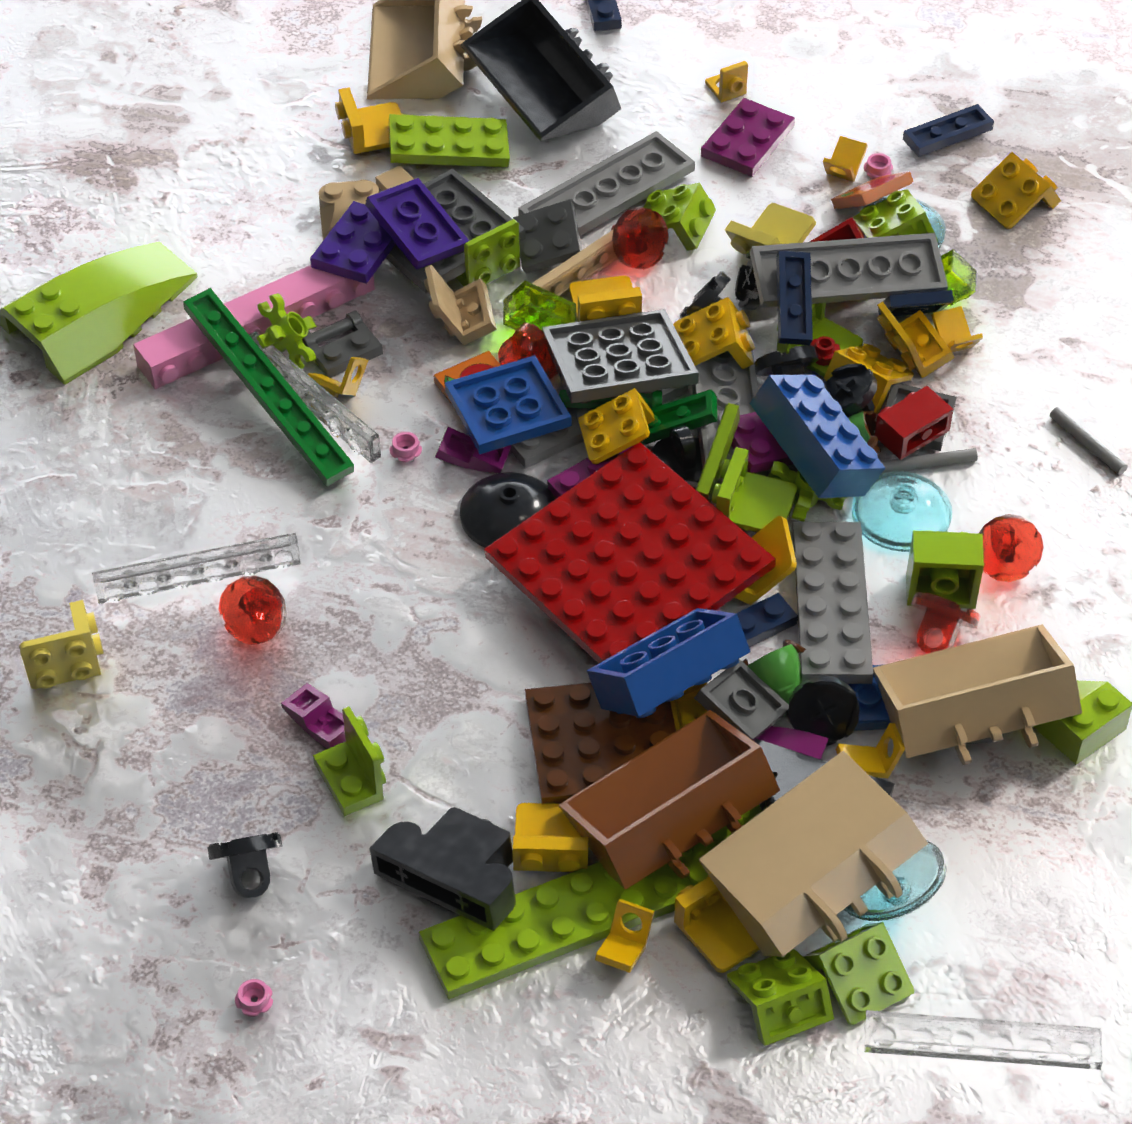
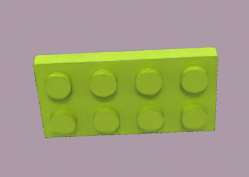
M389 114L390 163L509 167L510 154L506 119Z

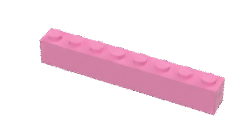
M309 265L226 302L224 305L257 344L259 342L256 337L265 334L266 329L272 325L268 318L260 314L257 305L267 301L272 309L273 304L269 299L270 295L279 293L283 297L286 314L296 312L302 318L307 316L313 318L375 290L374 274L368 283L365 284L312 268ZM188 319L133 344L137 367L154 389L172 383L181 377L223 359L192 319Z

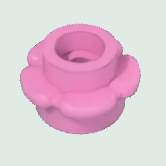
M874 153L868 157L863 169L867 172V176L874 179L879 176L891 175L893 165L889 156L883 153Z
M400 432L393 437L392 446L389 449L392 457H397L403 462H409L421 454L422 447L419 445L420 442L415 434Z
M250 979L239 987L238 993L235 996V1004L237 1008L242 1009L244 1015L254 1017L261 1012H267L273 1004L271 996L273 993L271 988L263 981ZM252 998H258L256 1002L251 1001Z

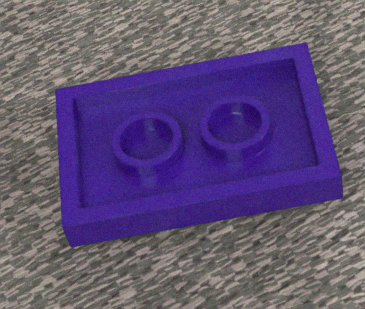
M419 178L367 197L365 206L416 270L463 252L464 244L469 241Z
M353 201L310 257L311 267L367 284L396 243L365 204Z

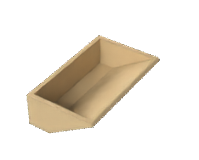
M379 0L372 6L367 99H440L462 87L464 71L471 70L477 65L465 54L461 44L478 31L481 27L482 16L472 17L470 20L465 19L470 16L473 10V6L465 5V0Z
M1043 624L873 668L891 723L896 724L905 746L903 753L906 758L955 747L962 765H967L972 762V759L966 748V743L991 737L993 742L1003 740L1002 734L1021 730L1027 746L1032 748L1039 744L1032 726L1082 714L1074 664Z
M842 751L699 859V862L764 956L783 957L819 928L834 942L837 939L842 942L848 938L846 930L837 914L849 905H851L858 916L861 917L865 914L868 908L860 896L873 886H876L888 899L893 896L898 899L903 895L902 888L892 872L924 848L928 842L908 813L848 754Z

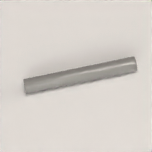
M1055 407L1050 412L1049 416L1118 475H1122L1127 470L1128 465L1063 410Z
M976 448L907 457L902 460L881 461L885 467L882 474L977 461L978 454Z

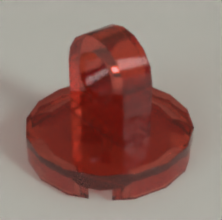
M642 207L629 209L619 217L617 223L611 228V231L613 230L612 243L614 252L619 261L627 267L644 270L653 267L662 259L665 253L663 252L665 244L668 245L669 235L667 224L658 212Z
M522 323L513 336L502 343L498 351V362L500 365L535 355L549 380L558 373L547 350L544 333L533 324Z
M1005 514L995 517L986 523L979 532V534H983V571L997 581L1012 582L1023 579L1041 561L1044 549L1042 535L1030 520L1021 515Z
M256 575L243 576L227 585L220 597L219 612L220 616L223 615L225 621L223 625L228 633L240 642L249 645L265 643L276 637L285 625L287 616L285 599L279 589L268 579Z
M915 592L911 603L914 607L925 612L917 633V643L926 654L953 647L960 626L977 629L981 619L978 612L972 609H967V612L962 611L959 608L960 605H957L956 602L930 593ZM935 630H941L944 636L941 645L935 648L929 647L927 642L929 634Z

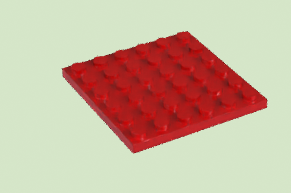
M641 442L624 451L484 549L485 558L598 663L696 608L718 610L776 567V558Z

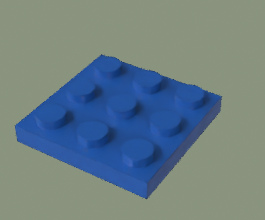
M535 355L445 382V392L479 454L572 426L571 415Z

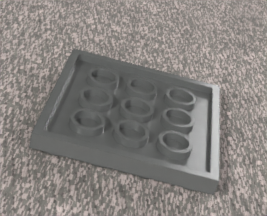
M453 168L424 183L469 241L512 220L509 215ZM519 225L520 242L526 239L525 229ZM397 245L393 247L386 257L425 294L428 293L424 284V280L427 279L426 267L432 265L446 283L466 272L464 251L417 270Z
M665 309L542 327L543 341L571 403H588L596 399L616 398L634 388L639 393H652L661 389H680L687 385L699 384V372Z

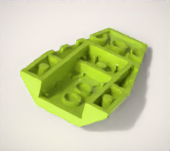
M160 241L131 247L82 264L40 284L0 308V326L9 335L18 329L42 350L46 368L66 385L117 354L124 347L123 342L129 336L134 338L142 330L141 325L150 317L155 318L162 311L161 306L165 302H172L198 277L197 272Z

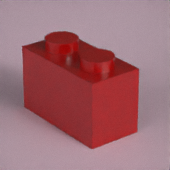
M925 386L917 392L909 393L895 405L881 410L877 415L875 436L896 457L902 460L950 431L953 408L930 387Z

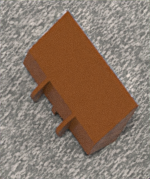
M709 710L559 804V808L581 837H588V847L608 874L626 890L665 864H668L681 879L686 878L690 875V871L679 860L683 856L682 853L698 843L705 847L714 842L711 835L725 826L733 834L743 826L737 821L742 818L743 814L778 793L780 788L762 747L716 713Z

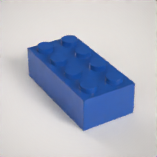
M769 375L749 403L818 498L865 496L885 470L884 465L878 459L876 451L866 443L860 435L857 426L850 422L842 411L841 405L832 398L824 387L823 381L816 375Z
M696 608L586 671L601 709L614 711L617 714H628L636 716V718H643L653 714L656 711L655 707L682 697L684 690L689 687L710 681L712 679L711 675L715 672L736 666L739 663V658L751 651L737 613Z

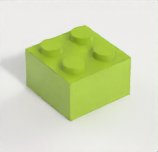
M913 530L906 571L907 606L976 609L984 569L983 534Z

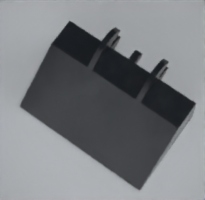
M539 0L519 1L461 44L463 50L539 141L597 127L622 109L615 89L610 83L613 74L606 72L610 66L607 63L595 65L590 60L593 54L588 49L582 51L579 47L582 42L580 36L576 37L579 30L577 28L564 30Z

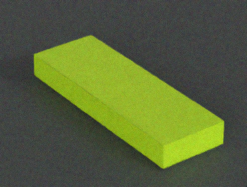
M731 403L725 406L696 491L710 503L740 421L739 406Z

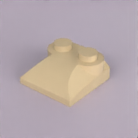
M368 180L331 182L320 188L319 204L323 240L353 201L366 204L368 196L379 193L377 184Z

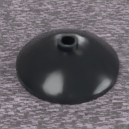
M498 473L479 480L468 489L461 501L460 520L466 534L475 543L486 548L557 498L548 489V485L538 478L522 473Z

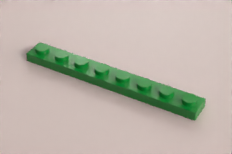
M208 288L183 301L184 310L322 482L328 487L353 473L355 464L215 292Z

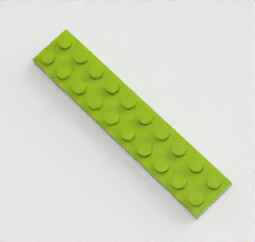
M757 805L743 814L742 818L737 821L741 825H745L763 810L760 805ZM725 826L711 835L714 842L705 847L698 843L682 853L683 856L679 860L690 871V875L684 879L678 877L670 866L665 864L625 890L598 862L588 866V869H579L515 894V907L494 931L460 915L419 931V940L448 1000L607 938L619 899L653 910V919L675 911V898L679 892L689 885H697L708 877L699 859L732 833ZM626 913L622 917L623 924L628 929L642 924L641 919L634 913Z

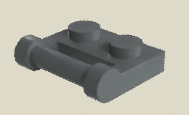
M356 310L346 314V318L313 333L308 331L307 336L302 339L304 345L314 351L316 355L314 362L325 376L330 378L346 371L351 357L365 358L369 361L383 354L382 344L363 323L360 314ZM350 329L353 331L352 333L345 335L337 340H334L328 344H325L321 347H319L318 345L319 343L324 342L330 338H333L339 334H342Z

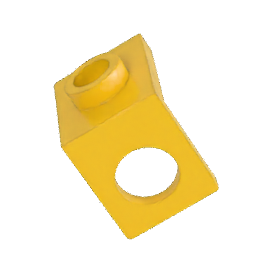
M742 61L720 69V74L705 79V84L721 103L747 93L748 63Z
M839 136L831 159L825 157L823 159L826 174L854 182L867 151V143Z
M962 306L934 312L931 315L936 331L952 352L972 348L983 339L982 333L971 336Z
M351 357L342 382L317 373H308L306 379L321 385L320 391L334 397H338L339 394L356 396L368 360ZM358 366L357 373L353 380H351L352 373Z
M889 723L876 747L838 744L835 750L837 755L842 751L848 754L868 775L888 779L905 751V746L896 724ZM892 738L894 747L893 753L889 757L888 743Z
M619 899L610 933L596 952L595 961L630 973L646 949L654 911ZM626 913L636 914L642 921V928L638 931L626 928L622 921L623 915Z

